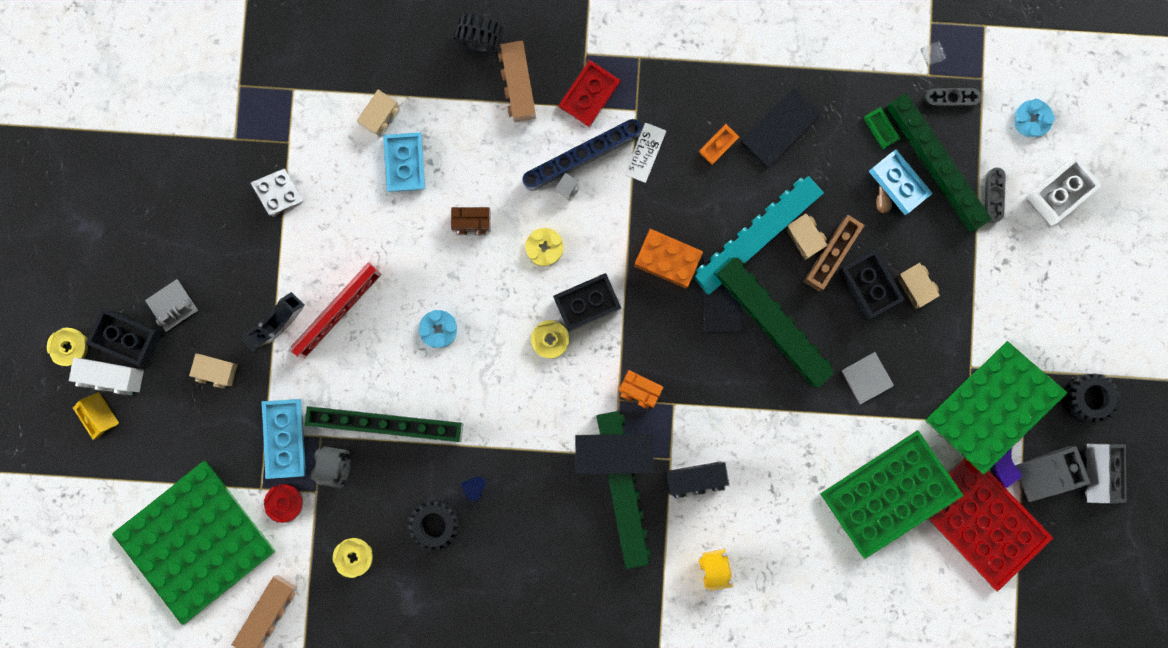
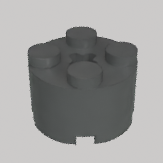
M327 446L317 449L315 453L316 465L312 470L311 480H315L317 485L343 488L344 485H341L343 480L347 481L350 471L351 459H347V454H350V452Z

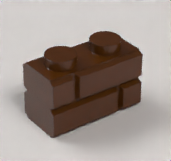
M451 207L452 232H456V235L465 236L467 232H475V235L479 236L486 235V232H491L490 207Z

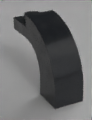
M290 292L279 299L274 309L264 320L242 334L240 339L253 352L261 347H266L296 319L305 304Z

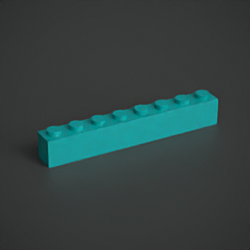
M809 176L804 180L801 177L793 184L795 188L791 192L786 190L779 197L781 201L777 204L774 202L765 209L767 213L764 216L759 214L751 221L753 225L749 229L744 227L737 234L739 236L738 239L734 242L732 239L723 246L725 250L721 254L716 252L709 258L711 262L706 267L701 265L695 271L697 275L693 279L707 295H710L722 284L713 272L729 257L739 258L743 263H746L824 193Z

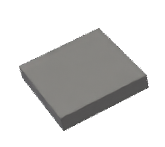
M875 352L841 370L859 404L894 386Z

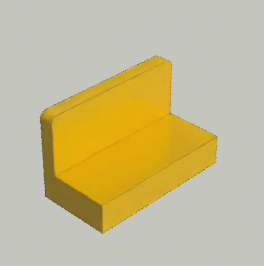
M99 392L79 400L73 407L93 440L99 438L106 430L119 424Z

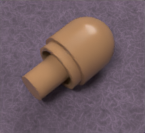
M879 187L880 195L876 199L877 209L881 213H888L892 209V199L882 187Z

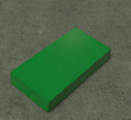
M881 107L864 116V120L882 149L900 140L899 135Z

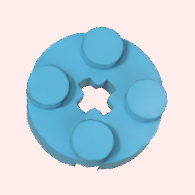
M1040 99L1028 100L1015 111V128L1025 137L1037 138L1043 136L1051 129L1055 121L1051 108ZM1030 114L1037 116V123L1030 121Z
M433 310L421 319L419 334L423 342L428 346L443 348L449 346L455 340L457 324L454 317L448 312ZM442 324L441 329L443 332L435 334L433 327Z

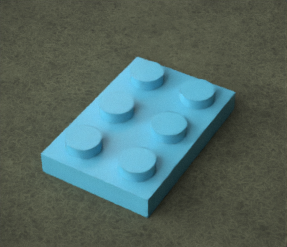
M422 133L383 135L387 192L426 190Z
M894 150L869 170L870 174L904 215H907L932 194L930 189L897 150Z

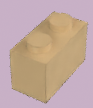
M377 90L357 119V122L379 137L380 134H384L388 129L390 119H394L397 116L399 104L385 93Z
M807 213L785 227V230L805 260L827 246L825 235L822 232L819 233L815 227L817 224L814 218L808 216Z
M920 263L896 276L915 309L940 296L938 286L935 282H931L928 277V270L924 265L921 266Z
M195 354L189 376L195 377L196 382L206 384L207 381L214 382L213 386L225 389V386H232L238 364Z

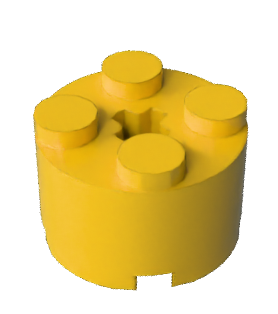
M725 548L702 553V557L699 558L701 570L705 569L706 574L703 578L705 590L709 589L712 592L734 587L733 582L729 583L732 573L728 556L723 555V553H726Z

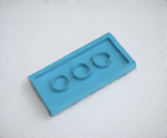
M302 399L262 401L266 479L306 476Z

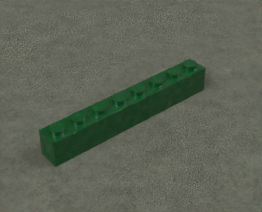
M904 93L890 102L886 110L968 231L971 233L991 221V216L908 94Z
M729 257L713 274L810 385L819 388L835 373L831 368L832 364L826 358L823 359L819 355L820 350L806 340L808 338L807 335L794 326L795 321L790 316H785L782 312V306L777 301H772L769 297V291L765 287L758 285L756 276L745 270V264L739 258Z
M311 406L306 407L304 426L462 442L464 423Z
M614 411L596 415L600 435L627 434L623 433L622 426L626 425L624 414ZM635 473L608 474L625 568L649 565L648 560L652 559L650 548H646L644 540H648L646 528L642 529L641 526L644 516L642 509L638 510L637 502H640L639 491L634 490L633 483L637 482Z

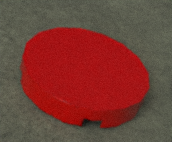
M288 484L272 487L264 498L265 512L273 521L278 523L290 522L301 513L303 508L302 495L294 486Z

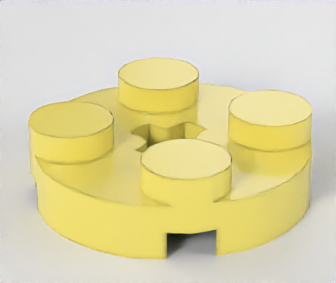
M550 228L534 230L528 236L525 245L530 260L534 264L544 267L558 261L564 250L561 236ZM547 242L550 249L542 252V248L539 245Z
M546 320L539 323L532 332L531 344L539 356L547 359L557 358L567 350L569 334L562 324L554 320ZM548 334H551L552 337H556V340L553 341L552 345H549L548 342H545V339L548 338Z
M62 328L49 337L47 352L56 364L72 366L73 358H85L88 351V344H86L88 339L79 330ZM68 342H70L72 348L71 350L66 352V349L63 348L64 344H68Z
M359 538L344 540L337 545L333 553V562L337 571L349 578L364 574L368 571L373 561L372 548ZM354 552L358 560L351 563L348 555H352Z

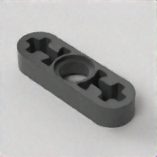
M934 88L926 93L924 101L929 107H974L981 101L982 96L980 91L975 88ZM934 94L935 97L943 96V99H937L933 102V99H930V97ZM948 94H956L958 97L957 102H950ZM970 94H972L973 97H976V99L973 100V102H971L970 98H965L962 101L963 97H968Z
M999 167L991 169L986 174L985 209L989 215L990 212L994 211V205L999 204L995 207V213H998L999 216L994 219V216L990 215L992 218L989 221L990 223H997L1004 217L1006 174ZM996 172L1000 178L996 180V186L991 187V185L995 184V178L992 175ZM992 190L999 192V200L991 198L990 193Z

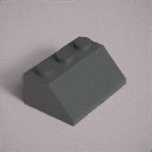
M1086 444L1084 454L1087 459V467L1085 470L1090 484H1087L1085 488L1087 502L1127 503L1126 444Z

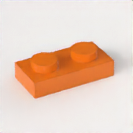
M725 124L699 153L713 165L739 139V136Z

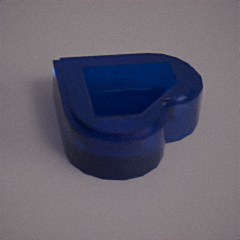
M477 476L461 483L470 501L480 499L481 490L485 487V480L482 477Z

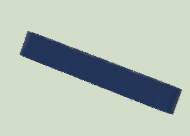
M629 119L527 171L522 178L524 187L529 191H534L564 176L565 173L568 174L635 140L641 133V123L636 119ZM633 125L637 127L638 131L630 133L627 128ZM613 134H618L621 139L618 142H614L610 137ZM602 143L604 148L596 150L594 144ZM584 151L587 153V157L580 159L577 157V153ZM562 160H568L570 162V165L566 168L561 167L560 162ZM546 168H551L554 172L551 176H545L543 171ZM529 177L537 179L533 185L527 184L526 180Z

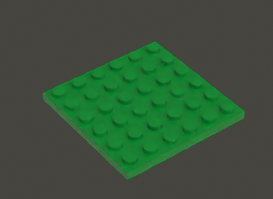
M206 461L200 463L112 533L182 626L276 552Z

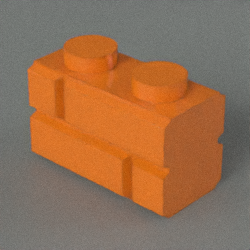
M628 370L618 391L621 392V397L629 401L633 398L639 401L637 405L648 410L649 406L652 408L655 406L663 386Z

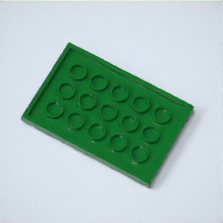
M1006 341L925 422L979 472L985 475L1067 395V392L1010 342Z
M916 430L820 493L864 560L963 496L919 430Z

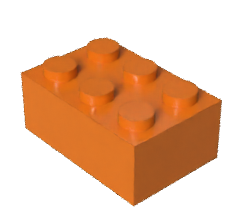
M650 229L634 267L687 289L703 251Z

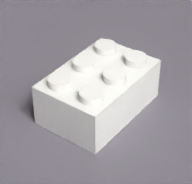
M1076 156L1066 162L1027 195L1026 198L1050 225H1054L1060 222L1102 185Z
M73 358L69 381L76 382L75 386L132 395L133 392H140L144 370Z

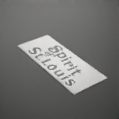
M645 123L625 175L646 183L666 130Z

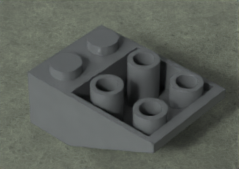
M1066 446L1015 465L1022 474L1019 480L1028 502L1090 484L1076 446Z

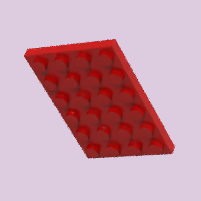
M963 458L948 473L963 496L928 518V520L988 584L998 592L1053 537L990 471L983 475L969 461Z

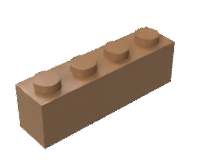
M523 40L500 44L501 51H498L499 61L504 62L505 68L501 69L503 81L507 80L508 86L504 88L506 99L510 98L511 103L510 106H507L509 117H513L514 122L536 119Z
M849 215L844 217L803 282L819 292L824 290L864 225Z
M279 575L272 577L231 645L235 648H264L265 643L263 642L267 636L270 637L276 627L273 625L277 619L281 620L286 610L284 607L287 602L291 603L296 596L294 591L297 587Z

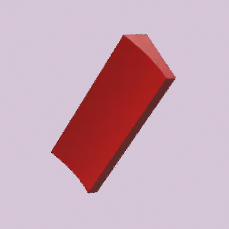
M368 262L291 345L293 349L291 352L295 356L305 359L377 281L382 273Z

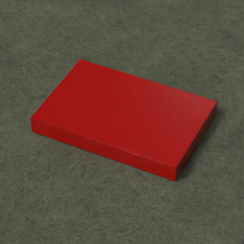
M589 60L558 105V108L590 128L621 80Z

